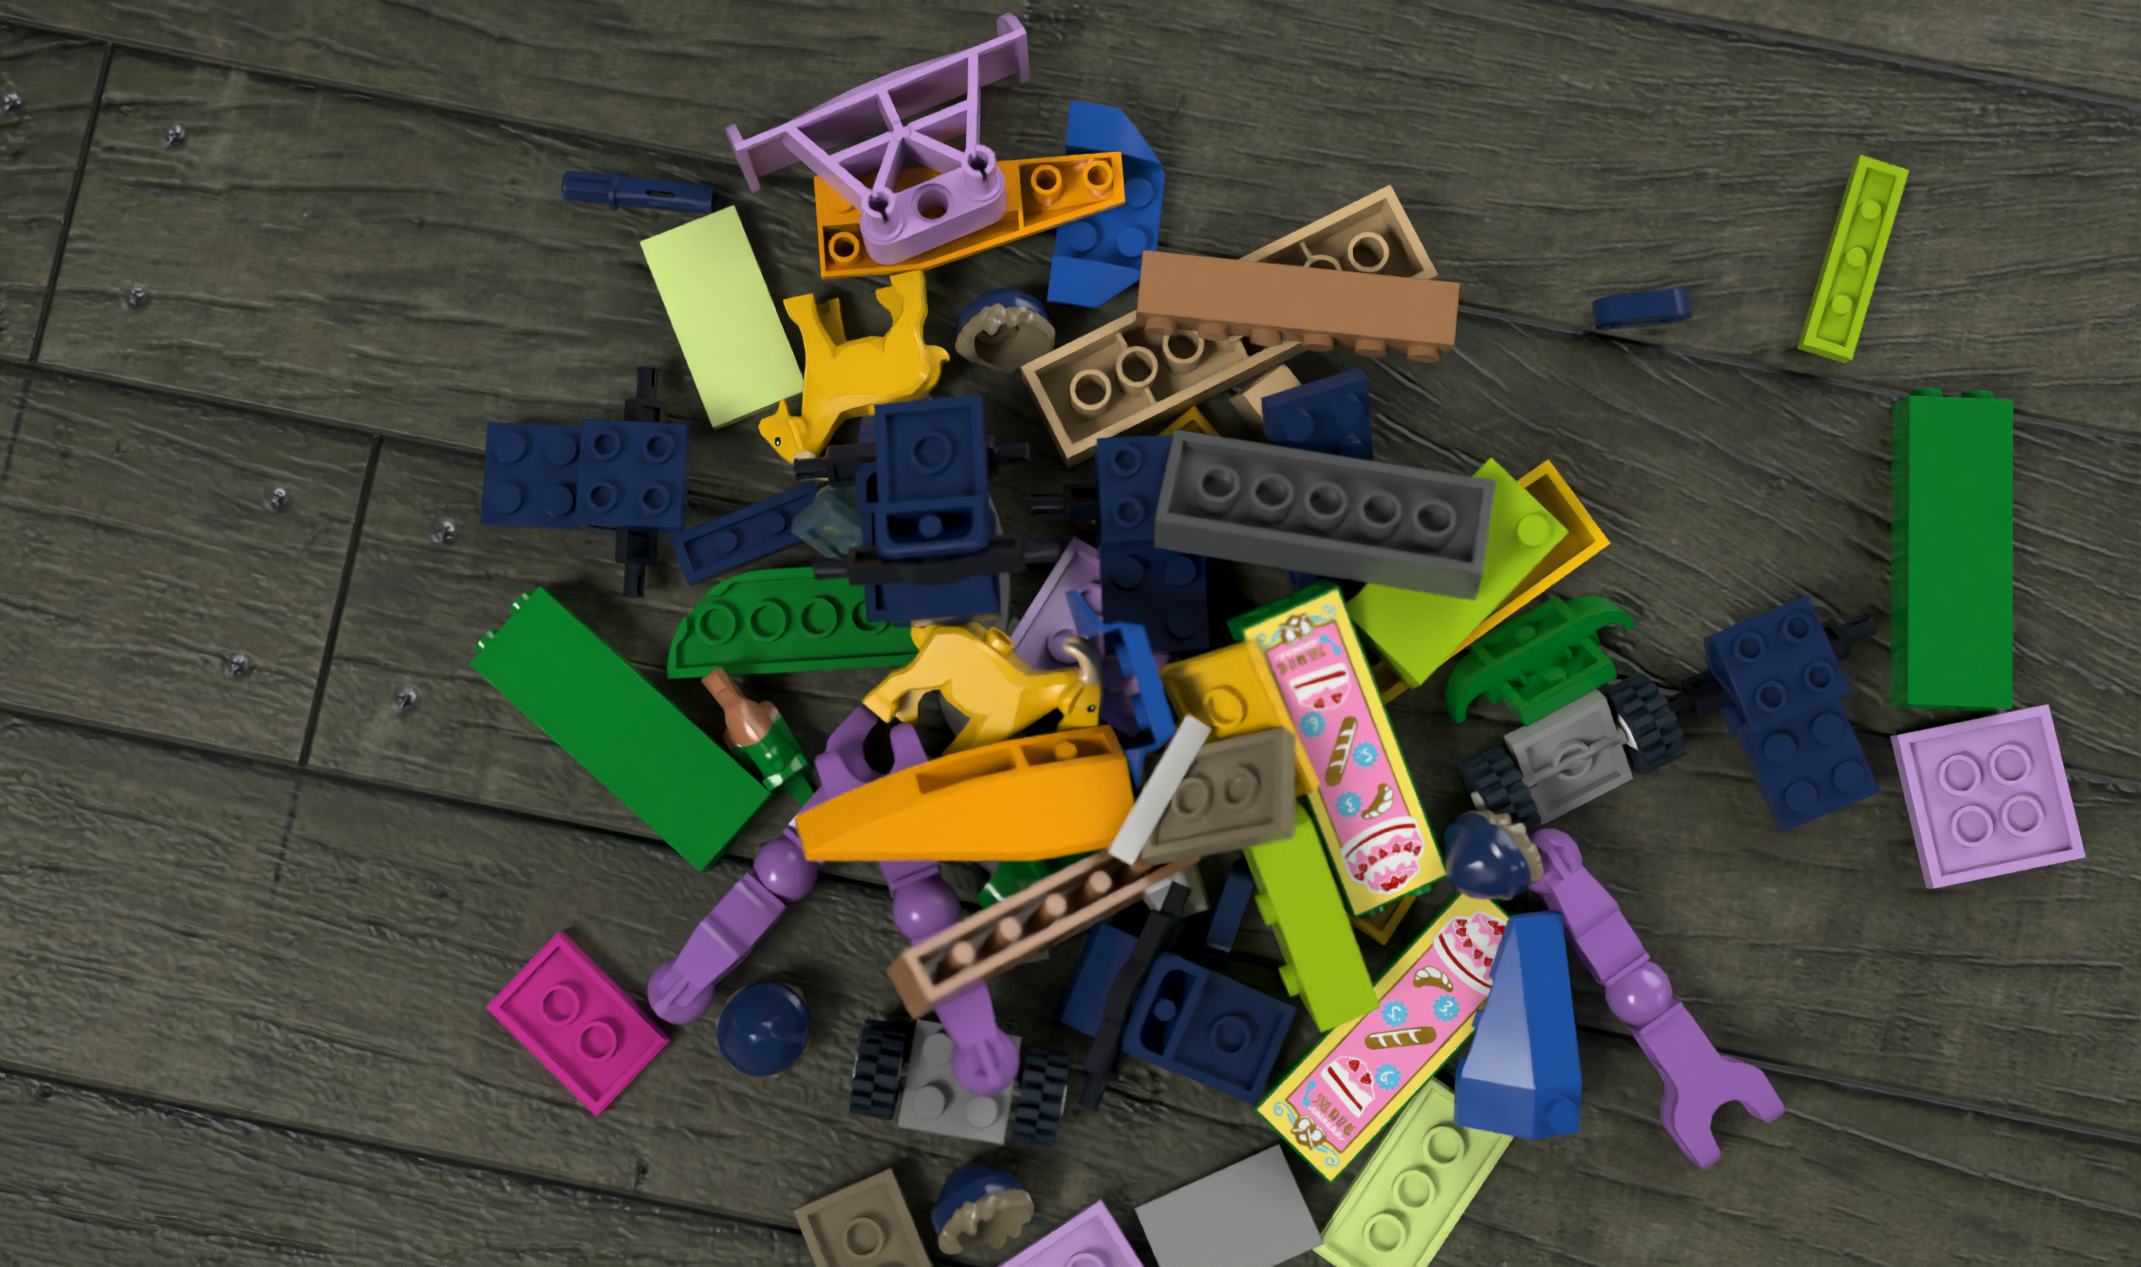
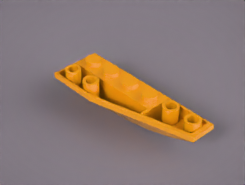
M1121 151L996 161V166L1004 176L1007 198L1006 211L1000 220L987 227L891 265L877 263L866 252L860 228L862 213L821 177L814 176L821 278L834 279L906 273L915 270L926 271L1124 205L1125 192ZM929 167L902 169L894 194L943 175V173ZM879 171L868 173L856 179L867 189L870 188L872 192ZM933 207L926 210L922 216L926 219L934 220L942 217L947 211L943 208Z
M1108 724L1008 740L954 753L903 769L845 792L795 816V825L806 861L1039 860L1111 847L1135 805L1127 760L1111 725Z

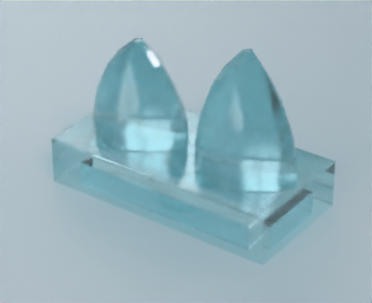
M830 485L823 487L816 494L813 503L793 518L791 532L827 558L848 556L850 548L863 546L861 516L848 507L841 487L833 488Z

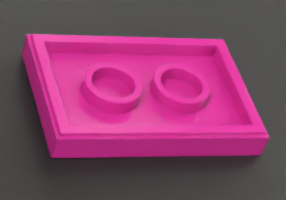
M559 931L485 1007L596 1117L600 1116L673 1040L563 931Z

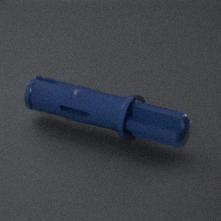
M613 170L611 175L567 171L564 173L561 185L564 200L609 205L611 211H617L619 206L699 214H712L715 210L716 186L710 184L621 176L619 170ZM651 193H663V194H674V195H676V196H675L674 198H672V197L652 196V195H650V194H651Z

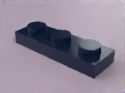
M812 481L688 529L685 532L670 536L687 584L692 587L833 532L834 529L818 487Z

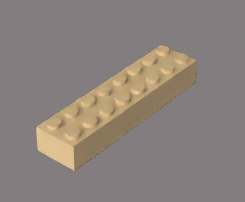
M1391 185L1238 259L1435 280L1438 276ZM1135 310L1021 366L1022 380L1068 469L1095 456L1097 438L1133 437L1307 349L1302 347L1303 342L1282 340L1279 346L1256 345L1250 342V337L1229 335V339L1225 341H1212L1198 337V331L1177 329L1175 335L1151 334L1145 331L1146 326L1135 325L1137 312Z

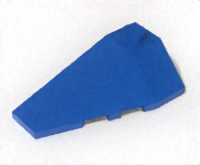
M1558 910L1509 915L1489 973L1493 983L1483 1010L1477 1009L1472 1026L1477 1029L1468 1056L1461 1055L1455 1072L1453 1122L1462 1127L1530 1140L1579 1133L1582 1080L1562 913Z

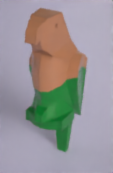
M722 667L716 668L702 679V683L724 709L727 728L723 732V739L726 745L763 782L769 792L774 791L779 796H782L788 791L803 807L815 794L806 779L813 771L803 749L784 718L770 701L765 700L758 703L746 698Z

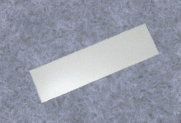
M1189 714L1186 716L1108 851L1109 854L1133 865L1211 728Z

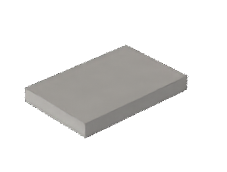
M1279 1144L1135 1208L1159 1267H1274L1323 1245V1241Z

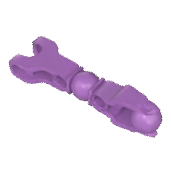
M864 704L858 706L828 739L826 752L835 751L839 754L844 766L853 778L862 782H873L888 774L883 775L871 769L865 761V747L872 734L877 730L880 718ZM926 755L928 762L935 760L932 756ZM823 786L815 792L796 816L827 802ZM795 817L782 831L786 836L772 839L760 848L754 858L752 874L746 872L710 914L700 922L680 955L665 960L655 968L648 981L647 996L650 1007L658 1017L668 1023L683 1025L694 1022L704 1015L713 1001L714 986L748 958L760 941L789 909V906L785 903L801 900L812 891L818 880L819 864L825 867L829 861H806L796 829Z
M905 722L894 726L890 730L891 747L895 763L888 775L928 762L913 725ZM835 751L819 754L815 758V764L827 801L870 783L853 778L844 766L840 755ZM938 860L879 861L892 896H895L892 906L894 922L901 933L912 940V948L961 923L958 922L961 912L959 896L952 885L942 879V870ZM986 982L935 1008L940 1021L954 1043L950 1063L952 1074L958 1084L971 1094L980 1096L998 1094L1009 1087L1018 1072L1020 1063L1018 1049L1009 1035L996 1028Z
M1540 829L1528 835L1527 837L1530 839V842L1535 843L1538 848L1544 870L1539 881L1528 888L1539 894L1546 911L1558 910L1562 913L1566 941L1592 974L1595 981L1605 986V997L1610 1010L1621 1021L1629 1023L1627 1027L1664 1082L1665 1092L1660 1106L1661 1122L1685 1156L1691 1162L1706 1170L1719 1160L1721 1154L1710 1130L1712 1115L1721 1104L1731 1100H1738L1749 1114L1758 1119H1763L1767 1123H1772L1782 1116L1785 1110L1780 1098L1759 1068L1733 1057L1720 1056L1681 1001L1672 998L1673 990L1666 972L1656 963L1648 960L1650 956L1620 912L1617 902L1582 866V856L1576 842L1567 833L1557 829Z

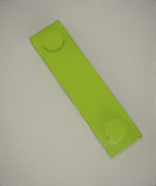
M1863 155L1854 160L1797 349L1844 364L1853 359L1909 170Z

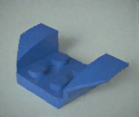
M1071 101L1066 156L1121 151L1125 204L1057 227L1047 302L1096 309L1140 280L1143 250L1157 251L1165 173L1161 169V163L1121 108Z
M1076 589L1067 591L1065 595L1077 634L1080 638L1105 633L1118 628L1121 629L1124 641L1114 644L1124 677L1135 675L1140 692L1130 695L1140 729L1151 727L1153 737L1121 746L1127 760L1133 797L1140 796L1142 769L1146 752L1158 749L1176 733L1144 627L1138 623H1124V621L1119 620L1104 624Z

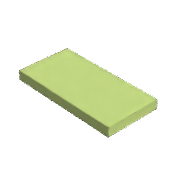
M734 205L640 242L715 431L779 406L780 400L789 402L803 396V375Z
M1432 1077L1397 1114L1319 1230L1323 1245L1312 1250L1336 1267H1428L1514 1136L1458 1126L1453 1122L1455 1091L1435 1077Z

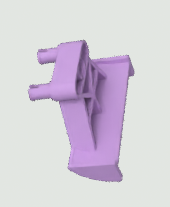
M1010 12L1001 15L997 19L998 38L969 49L889 73L824 102L783 125L746 140L742 139L735 123L725 127L729 142L751 193L761 190L757 178L802 161L862 213L860 228L866 252L872 260L884 265L899 263L997 222L1006 211V188L1003 173L996 166L995 154L987 146L980 145L981 87L1015 73L1020 83L1030 80L1027 33L1016 16ZM967 93V100L913 121L905 127L902 126V119ZM882 127H888L889 132L830 156L824 152ZM966 134V150L964 153L943 144ZM906 158L943 173V175L894 194ZM879 169L872 192L870 188L867 189L856 179ZM933 207L943 208L947 211L939 219L931 220L922 216L926 210Z

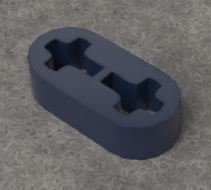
M1686 289L1620 294L1603 297L1592 302L1595 329L1617 330L1672 324L1687 320L1692 316L1689 290Z
M1231 863L1200 947V957L1222 965L1225 964L1254 885V878L1249 868Z

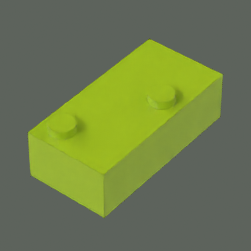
M1492 457L1472 476L1474 478L1496 481L1483 572L1475 601L1368 583L1346 605L1359 640L1411 690L1420 686L1569 533L1552 514Z
M1294 797V838L1242 848L1259 892V894L1255 895L1256 903L1265 924L1272 926L1286 965L1278 968L1289 997L1297 994L1300 996L1322 1033L1380 1009V1005L1313 823Z

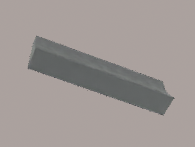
M1174 430L1155 517L1154 547L1475 601L1483 572L1496 481Z

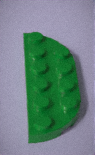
M813 567L757 570L733 576L712 587L705 593L706 596L693 608L687 618L682 619L670 647L667 679L704 678L718 667H722L729 677L903 667L917 656L919 649L914 644L911 636L912 627L895 628L890 622L870 623L866 621L865 585L850 586L848 578L816 581Z

